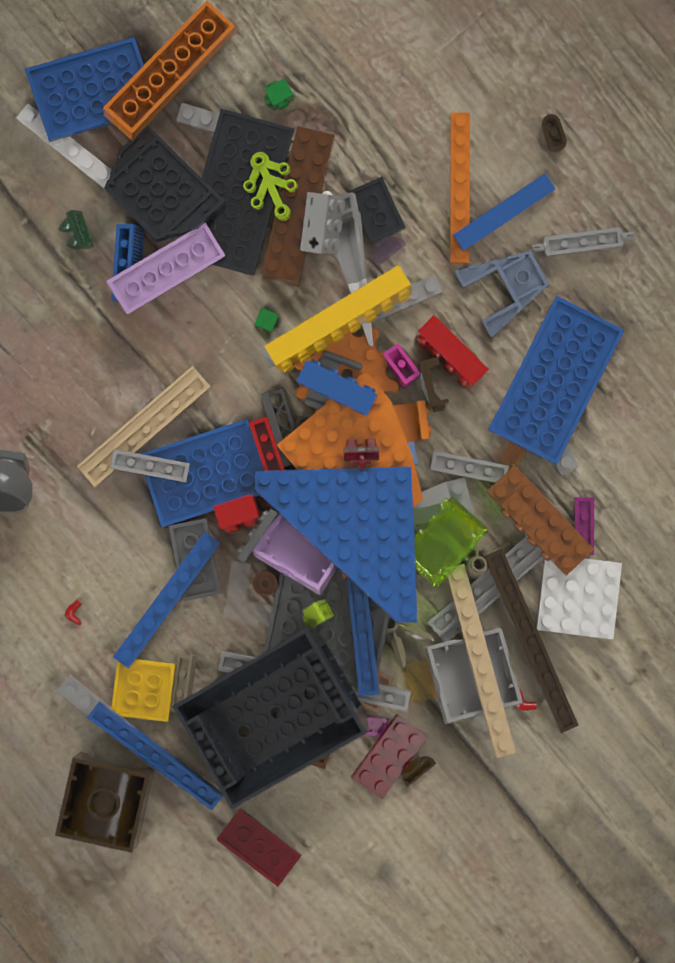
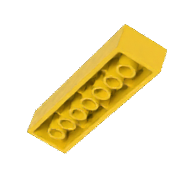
M397 265L264 347L280 373L290 372L295 368L294 365L299 362H306L316 352H323L330 343L341 341L345 334L349 332L354 333L361 328L360 325L377 319L378 314L382 312L387 313L398 302L404 303L411 298L410 295H412L411 284L400 266Z

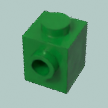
M285 79L278 82L273 81L264 89L265 96L263 98L267 106H272L274 111L285 109L294 100V94Z

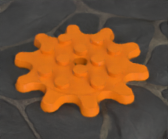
M372 327L373 346L368 344L365 333L361 336H356L351 332L345 334L341 341L337 343L332 342L327 345V351L362 364L361 370L339 364L337 370L340 372L339 376L342 377L343 370L350 369L353 374L352 378L357 379L366 371L384 393H396L399 391V382L387 375L388 365L382 355L384 352L379 351L376 347V340L379 337L377 328ZM323 352L312 354L308 361L311 362L314 359L319 362ZM299 362L294 366L296 369L302 370L306 362ZM302 385L296 389V396L299 399H305L309 389ZM327 398L325 403L327 404L331 399Z

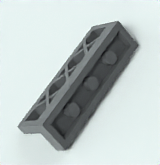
M283 388L270 393H261L276 445L283 440L282 436L285 430L293 432L295 426ZM281 394L283 401L279 408L272 405L270 397ZM273 408H275V409L278 410L277 413H276V415H275V413H274V409H273ZM280 411L288 416L285 426L277 422L276 418ZM289 422H290V425H291L292 430L287 427L288 424H289ZM278 448L284 468L292 466L293 464Z

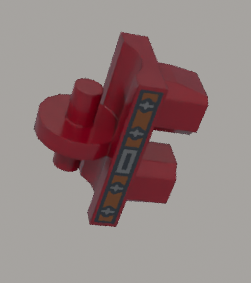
M374 438L366 439L365 447H357V440L347 439L346 447H344V461H352V465H360V470H364V465L372 464V460H379V446H377Z

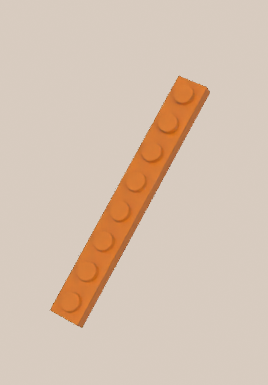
M451 112L450 264H469V248L462 251L452 235L470 224V113Z

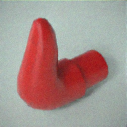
M77 599L66 609L65 618L77 625H81L80 619L74 615L82 605Z
M519 689L523 701V692ZM523 701L516 708L521 711L536 710L537 705L536 702Z

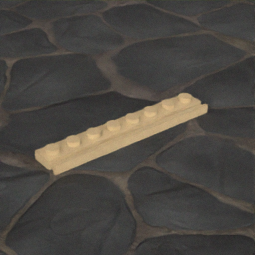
M193 366L190 367L77 465L78 469L94 487H97L116 471V469L110 468L114 449L136 453L208 391L211 386Z

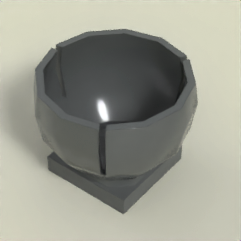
M0 450V512L18 513L27 510L32 498L33 484L29 478L30 467L25 453Z

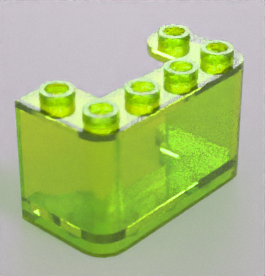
M453 496L450 499L446 498L439 505L441 508L440 514L438 516L434 515L428 521L429 526L425 530L421 529L414 537L416 539L414 541L415 570L435 589L445 581L488 533V528Z

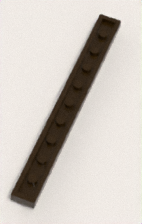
M500 548L484 555L559 732L563 733L579 726L503 549Z

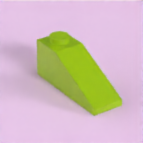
M326 599L317 601L302 611L304 614L302 618L307 626L310 625L311 628L335 616Z

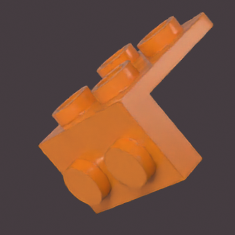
M425 400L410 404L393 405L407 442L429 439L432 430L431 425L427 423L429 407L425 405Z

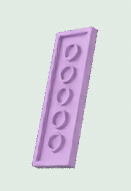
M204 223L198 229L188 232L107 280L106 283L126 315L222 259L225 257V254L206 223Z

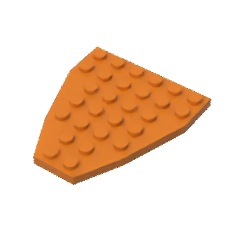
M366 371L355 380L358 381L357 385L372 387L375 389L374 393L377 394V398L367 417L330 400L277 444L278 448L297 470L360 468V465H352V461H344V447H346L347 439L357 440V447H365V440L374 438L377 446H379V460H372V464H366L364 468L411 467L413 508L423 500L414 459L391 400Z

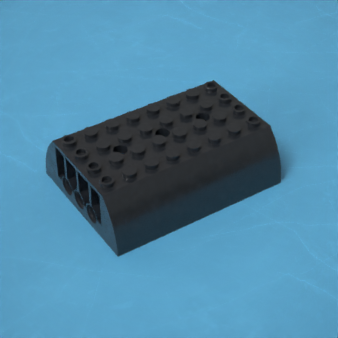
M309 627L172 706L231 810L368 732V721L364 707L325 640ZM307 688H312L315 691L314 698L310 699L305 695ZM274 707L282 710L281 717L273 715L272 710ZM241 726H246L249 729L248 736L240 734Z

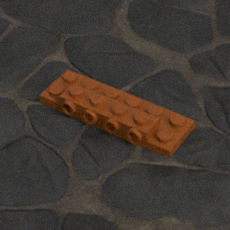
M515 465L486 491L502 508L500 512L507 519L511 518L515 522L514 527L520 533L524 531L528 536L527 541L533 547L538 546L542 551L540 553L546 561L551 560L565 576L594 550Z

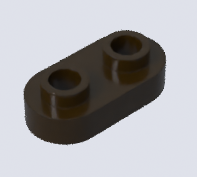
M554 114L546 115L541 122V129L547 147L552 152H560L567 143L561 121ZM552 123L554 127L549 128L547 124ZM553 141H558L559 145L555 146Z

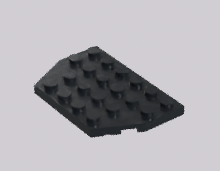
M148 125L133 141L130 140L119 150L116 163L110 172V178L104 187L105 191L156 242L198 229L226 204Z

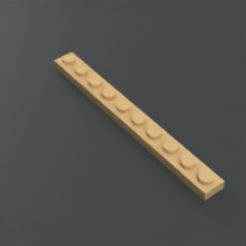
M465 564L448 567L445 569L495 757L497 759L516 754Z

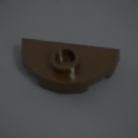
M423 756L410 761L402 773L404 785L409 787L436 764L435 760L429 756Z

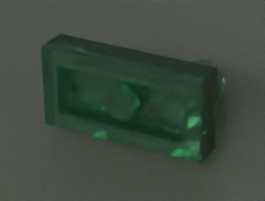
M70 210L66 212L67 217L62 221L58 230L65 233L73 232L67 246L76 250L94 247L82 211Z

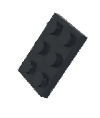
M382 176L347 192H353L356 195L358 210L361 213V223L370 244L405 230L406 227Z

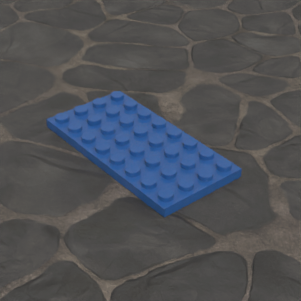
M556 295L488 431L557 465L624 330Z

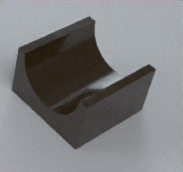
M79 752L72 758L55 836L133 853L139 843L155 770L151 767L134 768L115 765L88 756V753Z

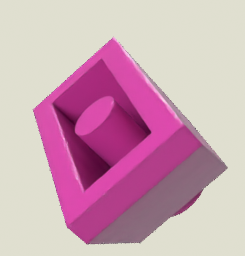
M398 343L382 354L392 375L403 389H406L420 378L421 373Z

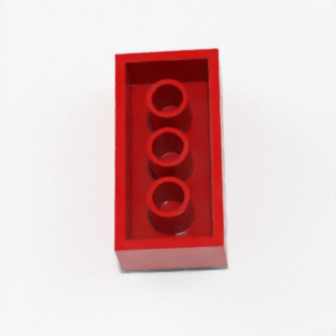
M435 315L417 331L416 342L423 349L427 348L431 352L430 356L432 358L438 357L445 365L443 367L449 375L454 374L462 388L465 389L467 387L470 390L489 370Z
M252 494L213 506L220 529L229 533L241 530L240 526L243 525L247 527L258 525L261 518L256 498Z

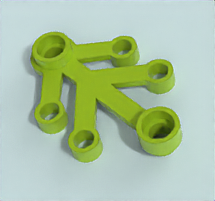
M257 152L251 158L253 170L249 180L244 182L243 187L248 193H253L256 190V181L261 172L263 180L256 197H253L251 200L252 207L257 210L263 207V200L268 190L276 207L274 210L275 216L281 221H286L291 216V210L282 203L275 185L285 188L289 192H295L298 184L293 179L284 180L270 175L268 169L278 171L281 175L286 176L290 173V167L285 162L279 164L270 161L264 152ZM262 158V162L257 164V160ZM286 166V171L281 172L282 167ZM294 183V187L290 189L289 184ZM249 184H253L251 189H247ZM260 200V204L255 206V202ZM284 208V213L279 214V210Z

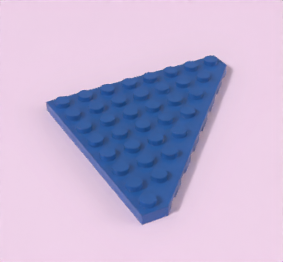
M411 467L364 468V470L350 468L255 471V491L260 497L266 500L275 511L282 515L300 534L306 537L341 572L346 574L381 609L386 611L395 622L417 623Z

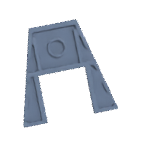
M531 251L454 271L463 289L498 271L515 303L482 320L490 338L497 334L549 285Z

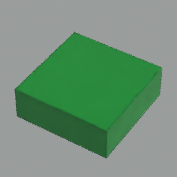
M261 307L254 326L272 333L279 314Z

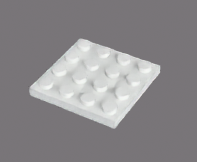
M585 558L565 576L551 560L546 561L544 559L536 624L537 630L613 639L622 563Z

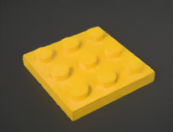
M136 659L130 668H127L117 661L111 708L123 717L168 722L176 663Z

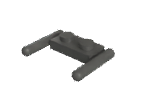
M327 350L323 351L319 361L323 364L322 367L327 370L330 368L338 370L339 364L356 370L362 369L361 363ZM309 389L304 404L321 409L326 404L327 397Z

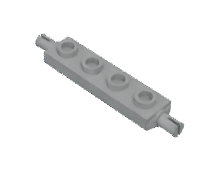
M618 227L544 237L543 244L532 245V252L544 251L546 257L621 248L625 240H635L634 231L623 233L621 228Z

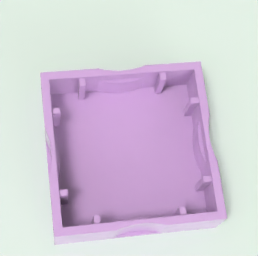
M279 513L252 550L256 558L320 596L338 569Z

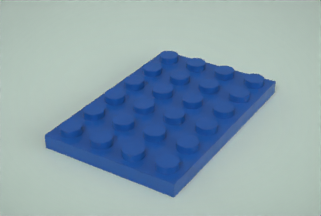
M134 37L25 68L49 142L113 124L104 116L103 107L144 66Z
M248 419L141 453L142 455L190 463L187 483L145 475L162 528L214 511L213 506L250 494L254 497L259 496L255 491V471H264Z

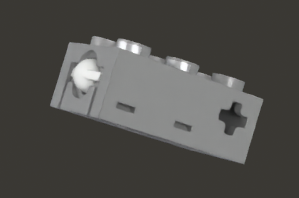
M329 191L323 193L307 192L300 251L318 254H337V250L340 247L339 232L343 224L341 217L345 208L344 196L332 195Z

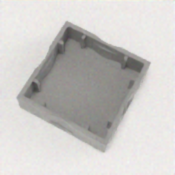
M502 628L483 632L504 709L521 705L523 701L516 677L510 666L509 652ZM464 639L427 646L425 654L445 725L484 715Z

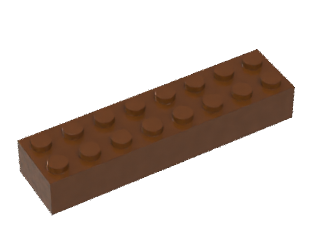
M297 126L288 162L290 173L285 176L284 180H295L298 188L295 192H289L285 188L281 190L280 198L282 203L290 208L291 216L286 221H281L275 216L261 271L263 278L296 286L300 284L307 255L306 251H300L307 192L322 193L335 141V135ZM294 183L289 184L290 189L294 187ZM280 209L279 214H283L285 209Z

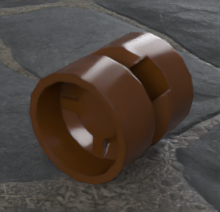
M259 572L253 578V589L260 596H270L277 590L278 579L272 572Z

